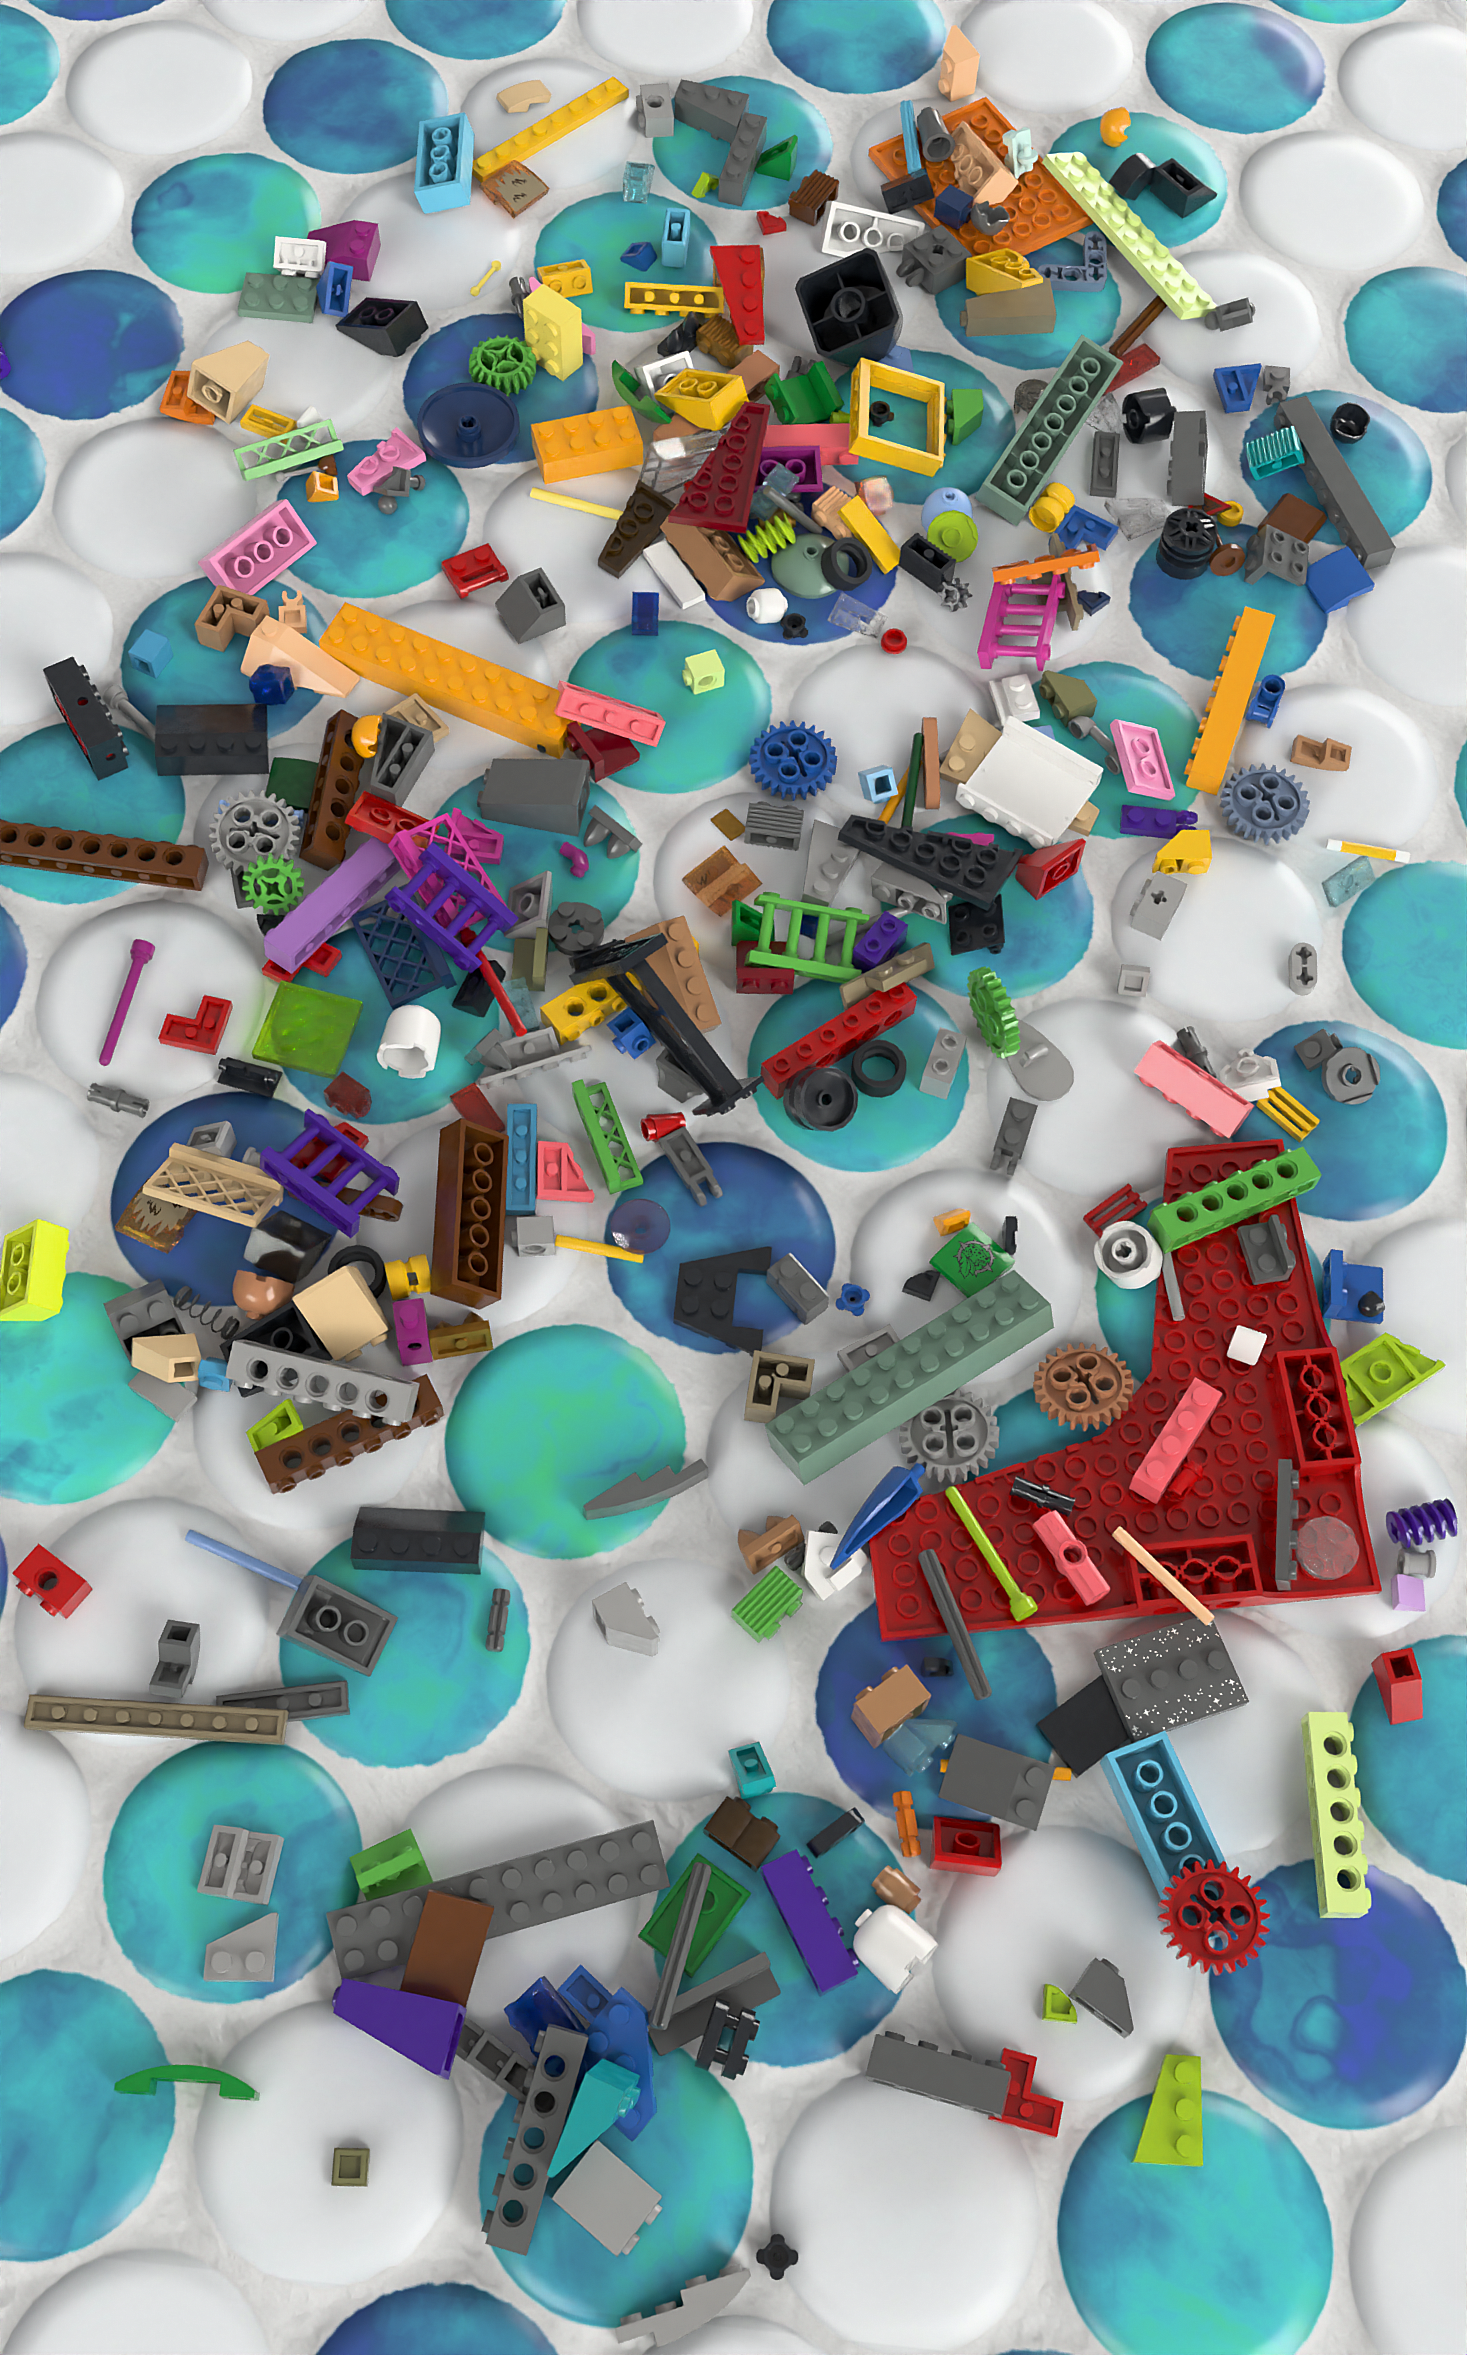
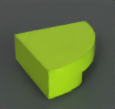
M702 172L691 194L696 198L705 197V193L711 188L715 190L718 187L719 178L716 175Z
M1044 1984L1042 2020L1076 2024L1077 2013L1070 1999L1058 1987Z

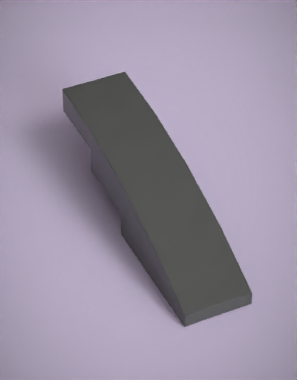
M701 1458L675 1475L668 1465L643 1482L634 1472L583 1505V1515L586 1520L617 1516L652 1506L676 1496L707 1479L708 1467Z
M465 2016L456 2055L515 2099L526 2103L530 2088L523 2087L529 2065H534ZM541 2091L534 2098L536 2106L541 2110H548L555 2103L554 2096L548 2091Z

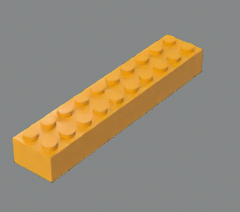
M346 602L319 640L320 649L365 679L409 697L417 693L426 704L533 749L538 750L537 744L544 746L546 749L545 754L560 759L567 749L565 742L567 724L574 720L554 713L560 696L559 690Z

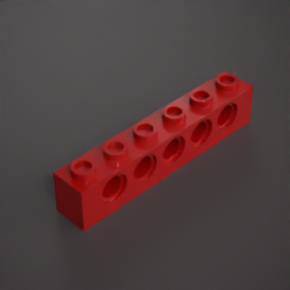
M905 982L885 992L877 990L762 1062L760 1076L765 1080L763 1084L776 1100L784 1096V1089L788 1080L797 1071L807 1067H830L856 1051L864 1043L875 1039L913 1015L917 996Z

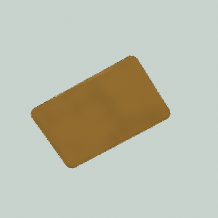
M724 809L711 818V822L730 841H733L745 832V826L728 809Z

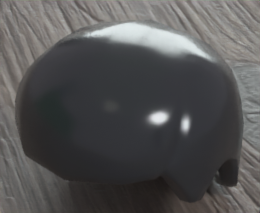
M1344 403L1336 409L1331 417V434L1336 440L1344 444H1355L1367 433L1370 416L1357 403Z

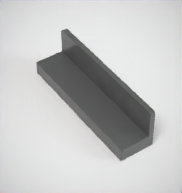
M765 1951L677 1996L667 2029H655L650 2024L647 2026L648 2033L658 2054L663 2056L704 2035L716 1998L730 2002L728 2013L739 2016L742 2007L752 2010L779 1996L781 1991L770 1970L771 1963ZM652 2010L648 2011L649 2018Z

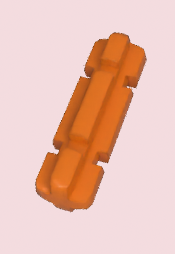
M899 1791L893 1793L892 1799L894 1807L898 1809L895 1812L899 1839H903V1842L900 1843L903 1857H916L921 1854L920 1841H916V1837L919 1836L914 1809L910 1807L913 1805L912 1794L910 1791Z

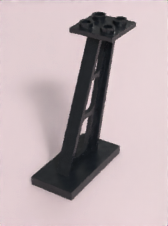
M663 932L613 946L569 975L574 986L604 978L643 1021L645 1026L709 1097L692 1110L694 1116L706 1114L709 1117L718 1112L721 1115L726 1114L736 1107L735 1102L740 1098L746 1099L756 1093V1087L765 1081L762 1076L736 1079L645 960V958L669 943ZM629 972L635 976L656 1003L658 1009L646 1000L625 973ZM661 1015L665 1016L670 1021V1023L673 1025V1027L676 1029V1031L679 1033L682 1039L675 1033V1031L668 1025V1023L661 1017Z

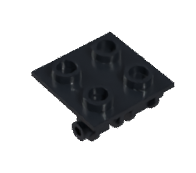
M998 894L988 911L970 902L948 906L952 956L983 948L990 950L991 954L1001 953L1005 943L1001 894Z

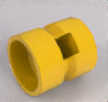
M1049 483L1029 510L1028 515L1032 524L1043 532H1054L1075 503L1073 493L1063 484Z
M425 1253L409 1257L406 1263L400 1259L384 1263L393 1301L409 1297L412 1291L418 1295L430 1292L431 1274ZM416 1272L417 1279L408 1281L407 1273Z

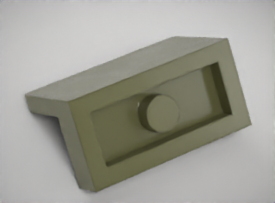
M536 928V939H515L511 976L512 990L545 992L549 948L548 928Z

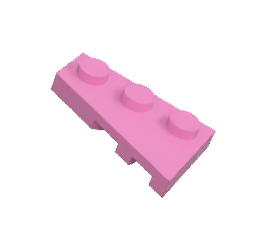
M397 427L391 431L392 436L386 442L381 441L377 445V451L372 456L365 457L347 475L349 484L362 496L372 492L373 486L380 487L392 475L393 466L410 470L426 461L425 452Z

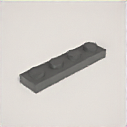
M1279 1459L1275 1570V1581L1278 1590H1291V1580H1297V1561H1292V1549H1298V1531L1292 1530L1293 1519H1298L1299 1516L1298 1500H1293V1489H1299V1470L1293 1469L1291 1459Z

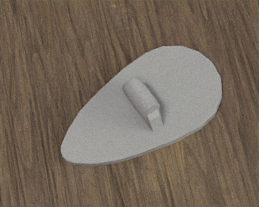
M1018 1019V1028L1020 1030L1018 1036L1021 1040L1018 1044L1020 1049L1017 1050V1054L1006 1057L1013 1076L1020 1088L1034 1099L1053 1101L1062 1098L1069 1092L1074 1081V1071L1070 1062L1043 1034L1031 1025Z

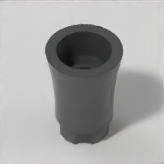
M931 107L921 110V113L917 116V127L922 141L923 155L931 162L943 161L953 153L955 140L946 128L938 110Z

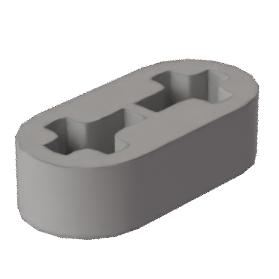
M1298 943L1292 948L1288 959L1289 986L1295 994L1303 996L1310 994L1317 983V953L1310 944ZM1299 953L1304 954V958H1306L1305 964H1302V958L1299 956ZM1301 974H1304V981L1307 985H1303L1302 981L1299 980Z

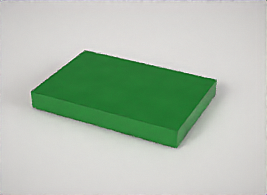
M699 1853L696 1854L638 1934L639 1939L667 1959L693 1865L696 1862L709 1865L711 1867V1875L683 1970L691 1979L751 1896V1892Z

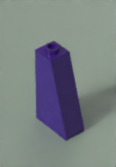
M346 1978L342 1979L341 1986L336 1988L332 1999L334 2014L436 2076L449 2080L467 2012L466 2008L458 2003Z

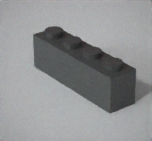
M744 112L719 178V202L742 207L755 167L766 142L767 117Z
M885 2031L884 2036L875 2035L865 2075L868 2081L1002 2119L1012 2078L1011 2072L1005 2071L1006 2065L993 2060H986L985 2065L971 2061L972 2055L957 2050H952L951 2055L938 2052L939 2046L919 2040L918 2046L904 2042L905 2036L890 2031Z

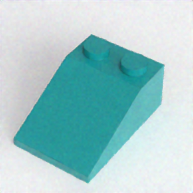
M604 2058L586 2072L546 2174L551 2178L556 2176L620 2116L624 2118L629 2108L633 2109L641 2092V2089L636 2087L640 2075Z

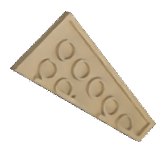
M970 708L939 770L940 778L957 785L959 783L965 785L1002 736V733ZM1087 800L1067 829L1088 837L1100 809Z

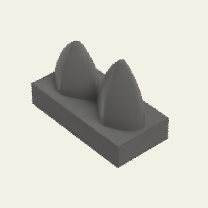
M594 805L588 814L593 818L588 824L584 835L585 847L601 842L610 833L612 835L607 845V858L609 859L618 858L626 854L630 849L637 852L642 846V843L633 834L598 806Z
M496 1028L484 1036L464 1057L471 1065L479 1061L483 1065L495 1070H501L502 1067L509 1070L512 1069L509 1057L500 1043H498L503 1035Z

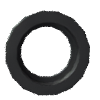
M844 537L835 541L825 549L821 556L822 573L827 582L838 590L852 591L867 581L872 573L873 563L870 553L860 541L851 537ZM838 551L848 554L854 561L857 570L855 578L847 576L840 569L836 558Z
M873 1040L864 1043L856 1050L852 1059L851 1078L855 1086L862 1093L871 1097L883 1098L899 1090L905 1079L906 1059L903 1052L895 1044L886 1040ZM874 1056L884 1057L895 1065V1074L891 1079L885 1081L872 1080L862 1072L863 1062L867 1058Z
M362 1245L347 1246L338 1251L330 1260L327 1270L328 1275L351 1262H368L375 1270V1278L368 1287L377 1299L384 1291L387 1282L384 1262L380 1255L370 1247Z

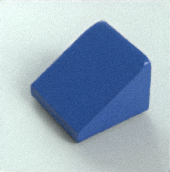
M651 242L632 243L622 254L620 260L645 272L655 262L657 254Z

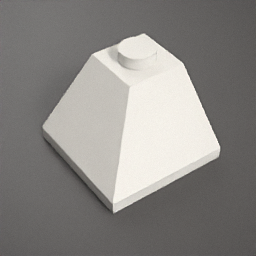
M684 351L636 366L634 371L637 381L641 384L639 387L642 395H648L669 414L674 411L656 400L654 394L685 368H694L689 352Z

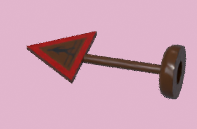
M1204 492V504L1188 506V508L1201 510L1209 516H1214L1232 509V506ZM1218 534L1215 542L1218 548L1212 552L1209 558V566L1217 576L1231 575L1243 566L1245 553L1237 544H1223Z

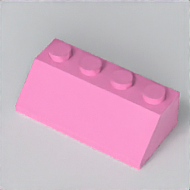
M284 499L269 505L198 561V564L216 587L220 584L249 595H254L315 546L317 542L289 501Z

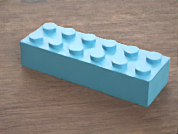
M1166 1731L1110 1752L1103 1757L1100 1765L1161 1900H1169L1162 1890L1165 1887L1174 1888L1169 1879L1173 1875L1182 1879L1179 1870L1184 1866L1192 1873V1864L1196 1861L1200 1863L1202 1869H1204L1205 1863L1209 1859H1212L1215 1869L1218 1868L1222 1861H1225ZM1206 1884L1204 1886V1893L1207 1898L1214 1901L1218 1900V1890L1214 1886ZM1191 1894L1190 1899L1199 1904L1196 1897ZM1183 1909L1182 1917L1185 1923L1192 1926L1196 1925L1197 1917L1195 1913L1190 1909ZM1231 1909V1920L1237 1925H1243L1245 1919L1242 1912L1238 1909ZM1215 1911L1210 1913L1211 1915L1208 1919L1212 1924L1217 1921L1216 1919L1219 1916ZM1209 1934L1208 1941L1219 1936L1216 1934Z

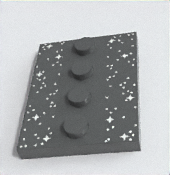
M1197 1617L1097 1649L1093 1653L1131 1744L1160 1732H1168L1249 1703L1213 1620L1206 1626Z

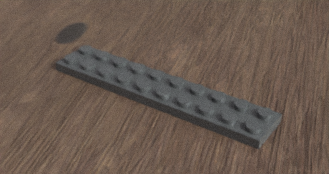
M652 1819L327 1912L326 1916L341 1980L343 1978L353 1979L407 1963L428 1889L494 1906L485 1939L488 1940L668 1888L670 1883L654 1820Z

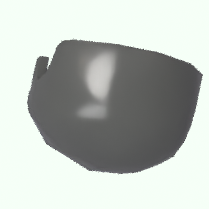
M989 201L981 204L976 203L970 213L971 221L975 228L987 236L997 235L1010 220L1009 214L1003 206L999 205L996 208L989 207Z

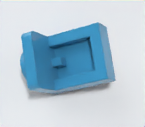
M207 1357L206 1360L201 1359L198 1368L199 1386L230 1392L233 1380L225 1378L228 1366L226 1360L214 1357Z

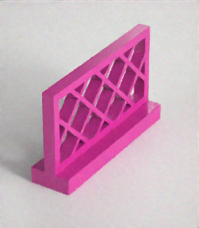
M448 813L409 831L404 829L396 833L389 843V848L410 880L423 866L422 861L418 857L425 850L416 846L412 837L418 835L427 838V847L433 841L447 845L445 853L449 856L451 847L461 850L464 855L463 862L456 859L453 860L464 870L475 873L479 878V883L507 907ZM443 823L449 831V837L445 838L434 834L436 826ZM432 873L417 890L426 906L442 889L444 880L436 873ZM458 893L456 896L451 895L433 917L439 925L446 929L459 913V905L465 906L466 900L462 899ZM475 911L457 934L463 929L486 919V917L481 913L477 914L478 911Z

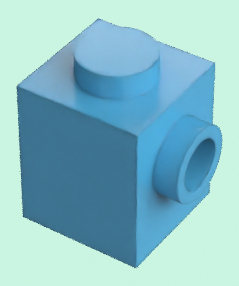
M145 629L140 637L134 640L132 648L128 652L133 669L155 679L173 657L169 639L161 633H154Z
M880 765L858 772L864 799L874 802V804H879L890 800L889 797L898 794L892 767Z

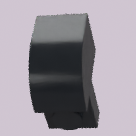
M1136 153L1119 166L1109 180V183L1123 197L1135 201L1147 184L1151 186L1154 169L1158 166L1144 153Z

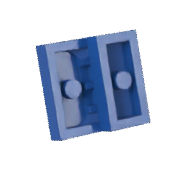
M1349 546L1307 567L1305 585L1323 612L1327 614L1348 606L1350 599L1372 591L1375 583Z

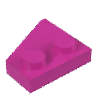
M453 808L451 819L480 863L500 865L504 835L493 829H488L477 819L472 821L462 815L460 809ZM451 847L450 857L456 860H464L461 850Z

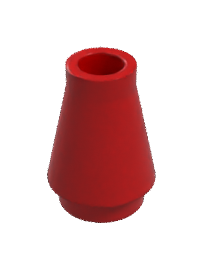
M682 1112L647 1114L646 1118L641 1119L640 1126L646 1141L658 1142L660 1138L683 1126L686 1127V1121Z

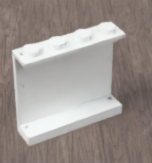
M1010 715L1004 723L1002 736L965 785L959 783L955 800L959 801L963 807L978 812L987 821L995 822L1002 826L1011 835L1019 836L1026 840L1032 847L1038 850L1053 846L1058 842L1099 785L1104 768Z

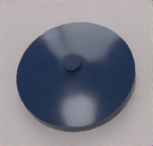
M470 382L453 384L432 394L420 408L417 428L419 440L423 448L435 460L451 467L473 469L496 463L509 454L519 438L520 420L515 404L506 394L492 386Z

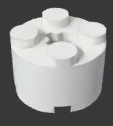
M1120 1221L1108 1226L1102 1232L1103 1235L1099 1242H1096L1094 1248L1095 1261L1103 1273L1119 1288H1141L1160 1276L1163 1261L1162 1251L1157 1241L1145 1228L1134 1222Z

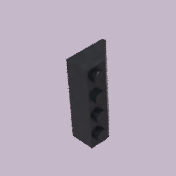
M360 1507L353 1527L350 1555L354 1569L481 1575L486 1513Z

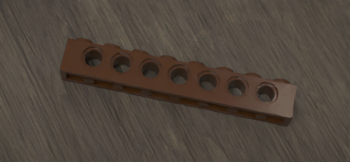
M0 819V865L202 891L209 865L205 848H200L196 845H177L167 841H146L138 837L131 839L118 837L113 834H94L85 830H63L55 826L48 828L35 826L31 823L18 824Z

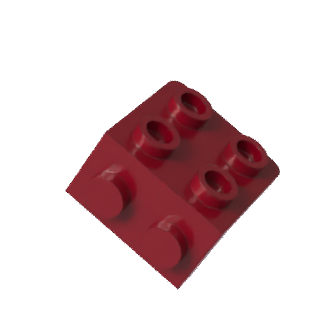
M577 721L567 724V737H565L567 747L571 752H574L579 760H589L590 776L595 783L638 762L640 759V753L629 738L595 727L584 732Z
M739 941L737 943L736 994L793 995L794 969L744 966L746 954L750 950H754L755 947H758V941ZM770 941L769 949L771 954L782 956V953L786 950L787 942Z

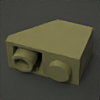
M1049 670L1043 672L1039 685L1040 694L1044 699L1048 700L1055 717L1061 720L1065 728L1068 727L1069 721L1077 716L1093 717L1097 699L1084 680Z

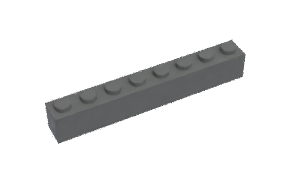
M1303 396L1279 403L1276 415L1274 416V425L1277 430L1294 426L1301 441L1305 460L1304 463L1298 464V466L1301 467L1306 475L1308 484L1312 486L1317 494L1319 503L1324 506L1330 522L1335 525L1341 541L1346 546H1349L1365 571L1389 564L1396 546L1308 397Z

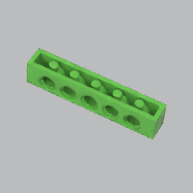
M1304 1147L1294 1151L1287 1149L1273 1160H1261L1250 1170L1245 1172L1238 1170L1220 1183L1217 1181L1210 1182L1199 1192L1194 1194L1187 1192L1180 1196L1176 1202L1169 1205L1162 1203L1152 1210L1147 1227L1164 1254L1314 1189L1322 1174ZM1253 1184L1260 1186L1262 1189L1255 1187ZM1229 1195L1234 1196L1237 1200L1230 1198ZM1203 1206L1211 1208L1212 1211L1205 1209ZM1178 1217H1182L1186 1219L1188 1222H1184L1180 1220Z

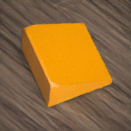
M313 471L306 481L307 501L338 500L337 477Z
M958 1208L933 1217V1221L940 1236H945L968 1226L971 1213L969 1210Z

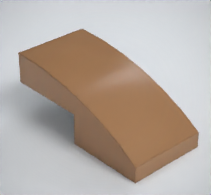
M1298 734L1293 740L1290 762L1321 770L1347 771L1349 769L1352 747L1330 738L1320 743Z

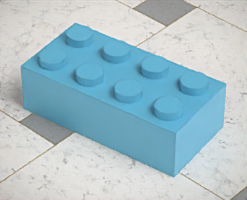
M465 112L419 122L414 193L424 214L470 205L475 134Z

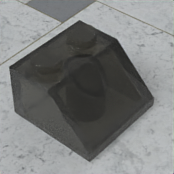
M280 1210L261 1221L256 1228L252 1227L243 1258L252 1262L255 1267L268 1270L278 1275L281 1280L295 1284L309 1275L331 1241L332 1235Z

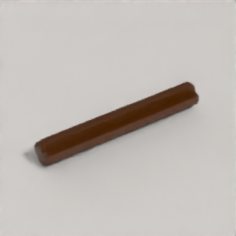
M1159 295L1152 300L1109 347V353L1119 359L1168 306Z

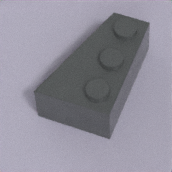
M681 79L675 93L674 118L698 131L702 128L711 133L712 138L716 140L721 138L729 142L730 147L732 146L744 112L749 113V94Z
M1206 410L1174 412L1173 441L1170 442V456L1172 460H1169L1168 466L1171 480H1167V496H1172V506L1204 504L1208 454Z
M383 713L382 728L378 738V750L370 782L372 794L402 807L435 751L432 731Z

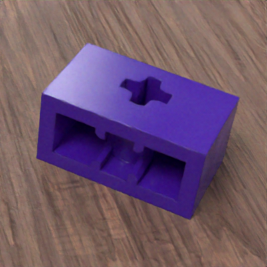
M884 911L853 949L852 965H854V969L862 970L861 973L864 974L891 960L906 941L908 924L889 912Z

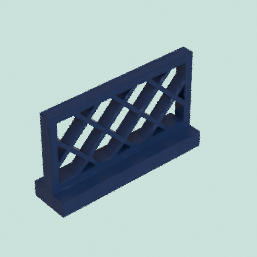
M407 884L398 887V889L402 891ZM413 895L410 899L420 907L415 895ZM386 899L350 917L393 1010L442 986L449 989L457 985L440 947L407 917V921H403L405 916L402 913L399 914L397 919L385 916L390 908ZM369 917L377 919L372 931L361 928L359 922ZM383 921L395 924L390 936L378 933ZM401 926L412 929L408 941L396 938ZM375 938L387 941L382 953L371 950ZM393 943L405 946L401 958L388 955ZM411 948L423 952L419 963L407 961ZM385 961L398 964L393 976L382 973L381 970ZM403 966L416 969L411 981L399 978ZM422 971L432 973L435 978L434 981L425 985L417 983ZM396 983L408 986L404 995L394 999L392 992Z

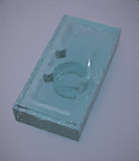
M1361 855L1321 884L1329 906L1336 908L1376 881L1368 856Z
M525 977L502 982V987L527 1030L526 1034L539 1031V1022ZM507 1019L511 1035L515 1037L516 1034Z

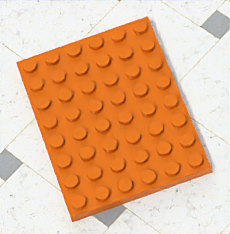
M987 97L942 116L950 134L964 121L1005 165L1004 158L1008 154V146L1003 144L1002 136L1011 129L1017 130ZM916 127L921 169L926 167L935 198L912 207L932 229L943 225L972 254V257L1004 248L1025 256L1094 223L1043 165V159L1038 154V160L1033 163V170L1024 172L1017 179L1019 183L1004 201L989 205L991 208L1001 205L1009 214L1010 220L1001 232L994 236L984 235L975 228L971 220L968 223H964L958 230L950 227L934 217L936 198L950 184L959 188L958 180L954 176L956 171L955 164L951 161L950 156L940 162L927 160L923 155L922 141L918 127ZM903 133L869 148L868 156L890 181L908 175Z

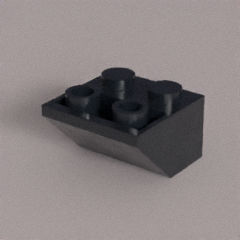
M1173 158L1154 169L1150 192L1182 219L1217 197V193Z

